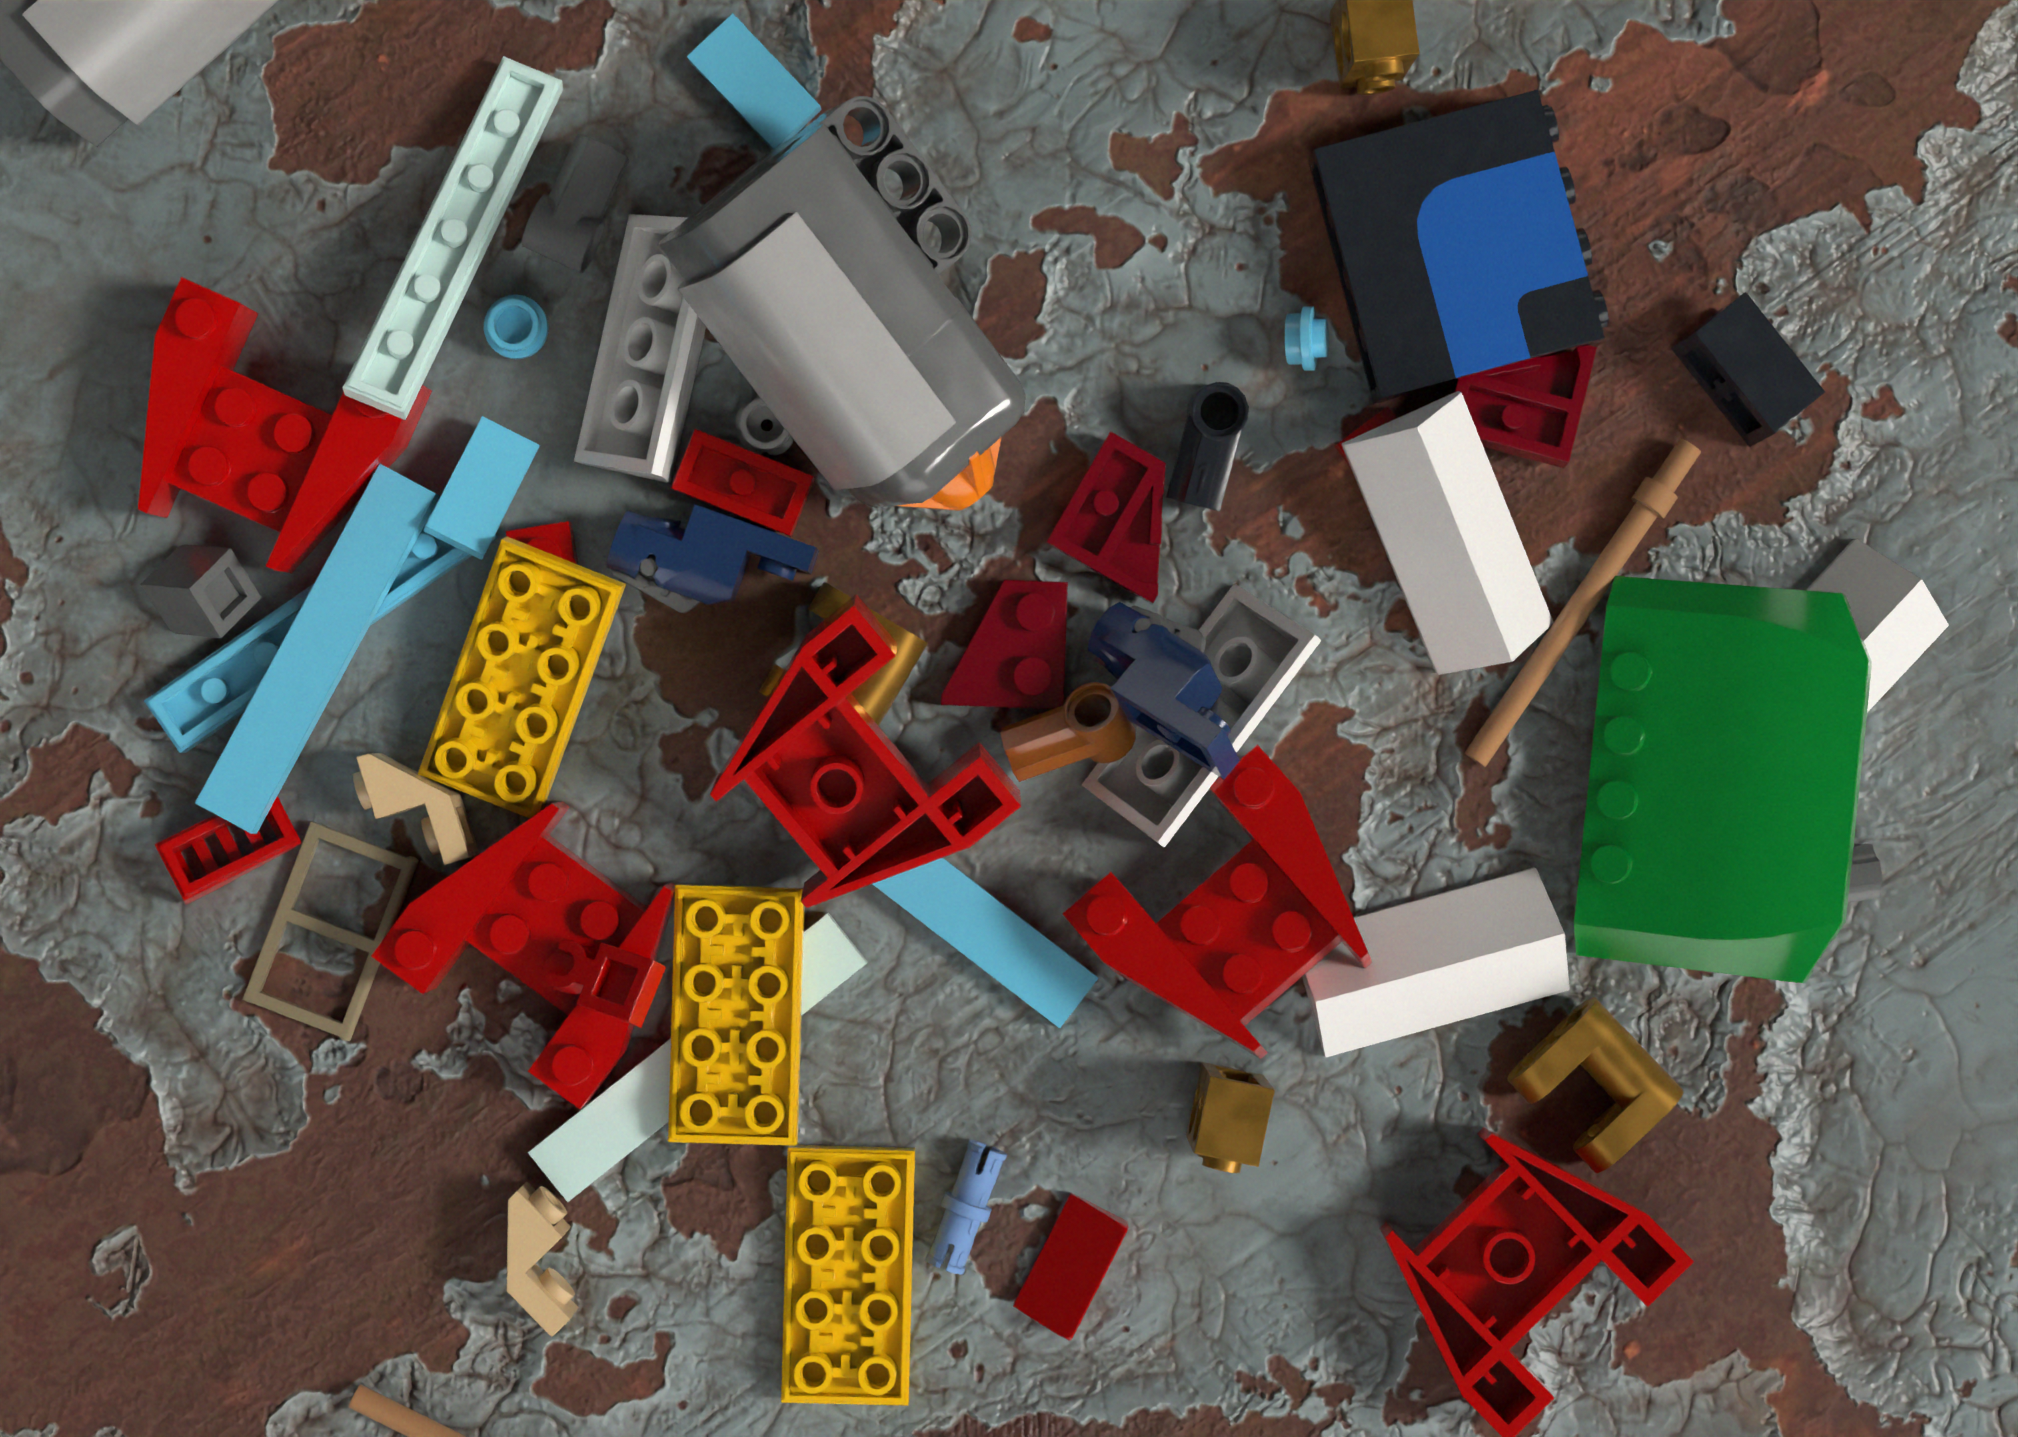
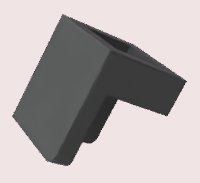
M182 545L140 584L168 628L175 634L222 638L262 598L232 549L225 547Z

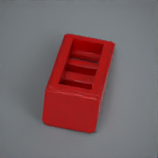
M278 796L266 816L278 840L266 845L259 831L257 834H251L243 830L254 852L244 857L227 828L232 823L216 814L154 844L185 905L223 887L302 844ZM213 834H216L230 861V864L220 869L204 840ZM193 846L207 873L206 876L195 880L181 851Z

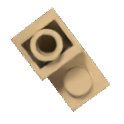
M370 753L356 757L360 772L353 774L355 790L362 807L365 810L373 809L375 819L390 817L426 805L429 817L423 818L421 823L426 843L432 855L441 853L444 865L479 855L461 794L432 779L419 775L417 771L382 753Z
M526 1182L508 1199L507 1292L553 1337L572 1318L579 1307L571 1300L575 1296V1292L570 1284L554 1269L549 1267L543 1271L536 1262L565 1235L571 1226L563 1219L567 1214V1210L553 1193L543 1186L535 1190Z

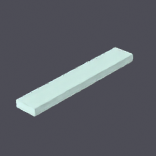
M503 56L343 386L345 396L406 420L563 91L562 80Z
M829 913L804 931L801 1016L868 962ZM671 1038L528 1152L567 1202L669 1122Z

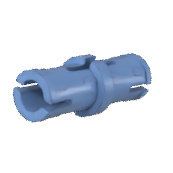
M975 1140L968 1141V1148L953 1191L945 1192L941 1206L946 1210L930 1252L927 1253L925 1258L926 1262L940 1269L949 1245L953 1244L954 1249L946 1271L960 1275L965 1272V1265L980 1222L986 1223L989 1219L992 1209L987 1206L1003 1161L1006 1160L1008 1155L1006 1152L992 1147L981 1171L978 1167L987 1144Z

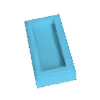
M733 13L687 56L690 64L772 150L795 136L821 111V106Z
M482 416L434 508L424 532L482 560L540 445Z

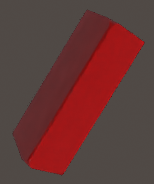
M1070 1192L1013 1303V1307L1057 1335L1071 1341L1128 1231L1127 1221Z

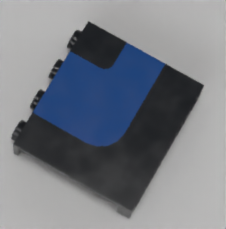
M1538 89L1314 149L1308 164L1373 405L1399 398L1402 394L1569 348L1581 345L1593 346L1605 338L1602 328L1608 326L1607 305L1600 290L1592 291L1586 266L1592 264L1590 242L1583 228H1575L1569 206L1576 201L1573 179L1566 166L1559 168L1553 143L1559 140L1557 119L1552 107H1549V105L1542 106Z

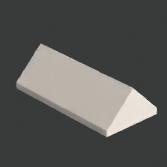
M629 214L574 462L671 484L706 326L677 288L684 281V278L658 244L684 222L687 217Z
M1454 392L1342 443L1346 457L1435 673L1442 675L1513 662L1554 623L1462 392Z
M1853 539L1806 589L1808 591L1843 593L1847 597L1851 607V614L1872 660L1867 712L1949 626L1921 578L1858 539Z
M1234 583L1199 631L1202 632L1206 641L1204 653L1208 656L1223 688L1210 710L1221 717L1230 727L1231 733L1228 735V738L1237 753L1321 640L1312 632ZM1132 723L1136 730V740L1132 749L1126 756L1115 762L1105 764L1098 762L1082 783V786L1158 844L1165 847L1218 776Z
M1536 868L1526 869L1356 916L1354 920L1372 963L1364 968L1341 942L1302 976L1325 1058L1570 990L1565 933Z

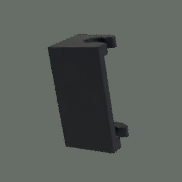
M1746 292L1737 297L1724 309H1720L1671 348L1749 447L1777 433L1825 393L1824 389Z

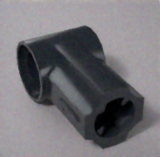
M1215 382L1200 388L1192 395L1187 405V419L1166 498L1220 512L1240 434L1248 420L1249 406L1245 395L1238 387L1226 382ZM1210 394H1221L1232 402L1234 418L1231 424L1223 430H1214L1208 427L1202 420L1200 414L1201 405Z

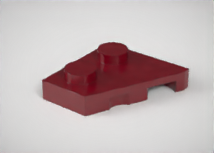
M1591 345L1579 346L1571 352L1536 357L1455 379L1452 393L1462 392L1483 447L1564 469L1570 461L1597 347Z
M1110 431L1046 544L1153 604L1158 596L1166 463Z
M1004 580L941 695V705L1055 709L1063 706L1068 582Z

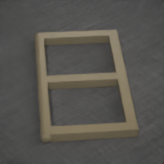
M311 821L242 1000L337 1035L343 1041H350L380 965L371 955L395 924L419 860L416 857H406ZM320 839L401 869L375 939L294 909ZM288 922L369 952L343 1022L262 991Z

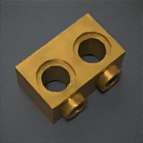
M1413 0L1335 1L1330 12L1339 87L1357 86V93L1359 95L1380 94L1395 89V81L1403 80L1420 53Z
M1201 1062L1186 1137L1193 1152L1203 1158L1202 1165L1229 1173H1240L1242 1164L1259 1167L1275 1089L1264 1075Z

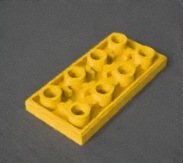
M506 536L501 539L418 774L527 818H531L543 810L626 584Z
M675 885L668 1142L792 1146L798 1144L804 905L801 902L803 888Z
M788 1146L781 1403L909 1405L915 1148Z

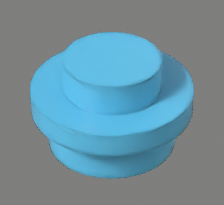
M508 295L500 298L491 305L484 319V334L487 342L492 349L506 358L524 359L534 355L542 348L548 336L549 325L544 310L534 300L523 295Z
M1307 306L1302 308L1301 313H1289L1286 316L1285 353L1288 365L1302 364L1304 371H1314L1317 366V358L1328 356L1329 328L1327 319H1317L1314 306Z

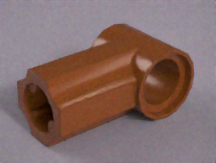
M1099 682L1087 683L1076 688L1067 697L1065 705L1002 727V732L1000 733L1012 772L1019 782L1086 758L1104 764L1115 762L1126 756L1136 740L1135 727L1127 718L1111 687ZM1105 720L1103 723L1099 724L1098 726H1095V724H1097L1098 722Z

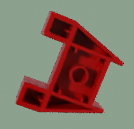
M181 277L154 338L138 510L147 514L168 518L180 489L188 491L280 532L266 567L292 574L361 499L379 464L389 468L407 449L432 390L424 385L421 386L406 420L345 396L344 391L333 415L234 372L235 365L259 313L235 300Z
M857 594L805 636L716 777L710 792V796L717 802L741 781L745 780L819 867L820 870L804 882L801 902L806 908L970 848L1021 807L1020 790L980 742L929 783H926L851 694L857 687L896 657L898 644Z
M1256 745L1240 759L1239 763L1224 780L1219 777L1210 787L1219 804L1251 839L1238 853L1157 923L1154 922L1112 872L1107 874L1062 914L1112 971L1261 1059L1268 1052L1245 1027L1252 1019L1341 942L1364 968L1368 967L1372 960L1300 791L1260 746Z
M561 801L548 805L411 902L371 957L417 991L425 994L439 986L469 944L480 950L568 1015L528 1072L578 1109H581L590 1101L628 1049L635 1026L591 1011L576 1003L580 994H567L546 982L547 972L558 976H565L573 969L574 957L558 948L559 943L562 940L575 941L591 950L596 956L602 942L656 961L675 903L676 884L670 882L664 885L649 907L645 906L550 836V833L570 808Z
M1483 1127L1477 1134L1504 1161L1414 1249L1387 1222L1379 1229L1461 1395L1501 1437H1515L1554 1399V1396L1543 1382L1510 1350L1600 1261L1647 1307L1687 1270L1694 1261L1647 1213L1637 1206Z

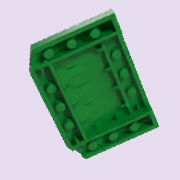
M1625 576L1614 577L1606 605L1574 917L1576 955L1795 983L1807 982L1814 971L1813 968L1846 922L1872 660L1865 642L1861 639L1845 594Z

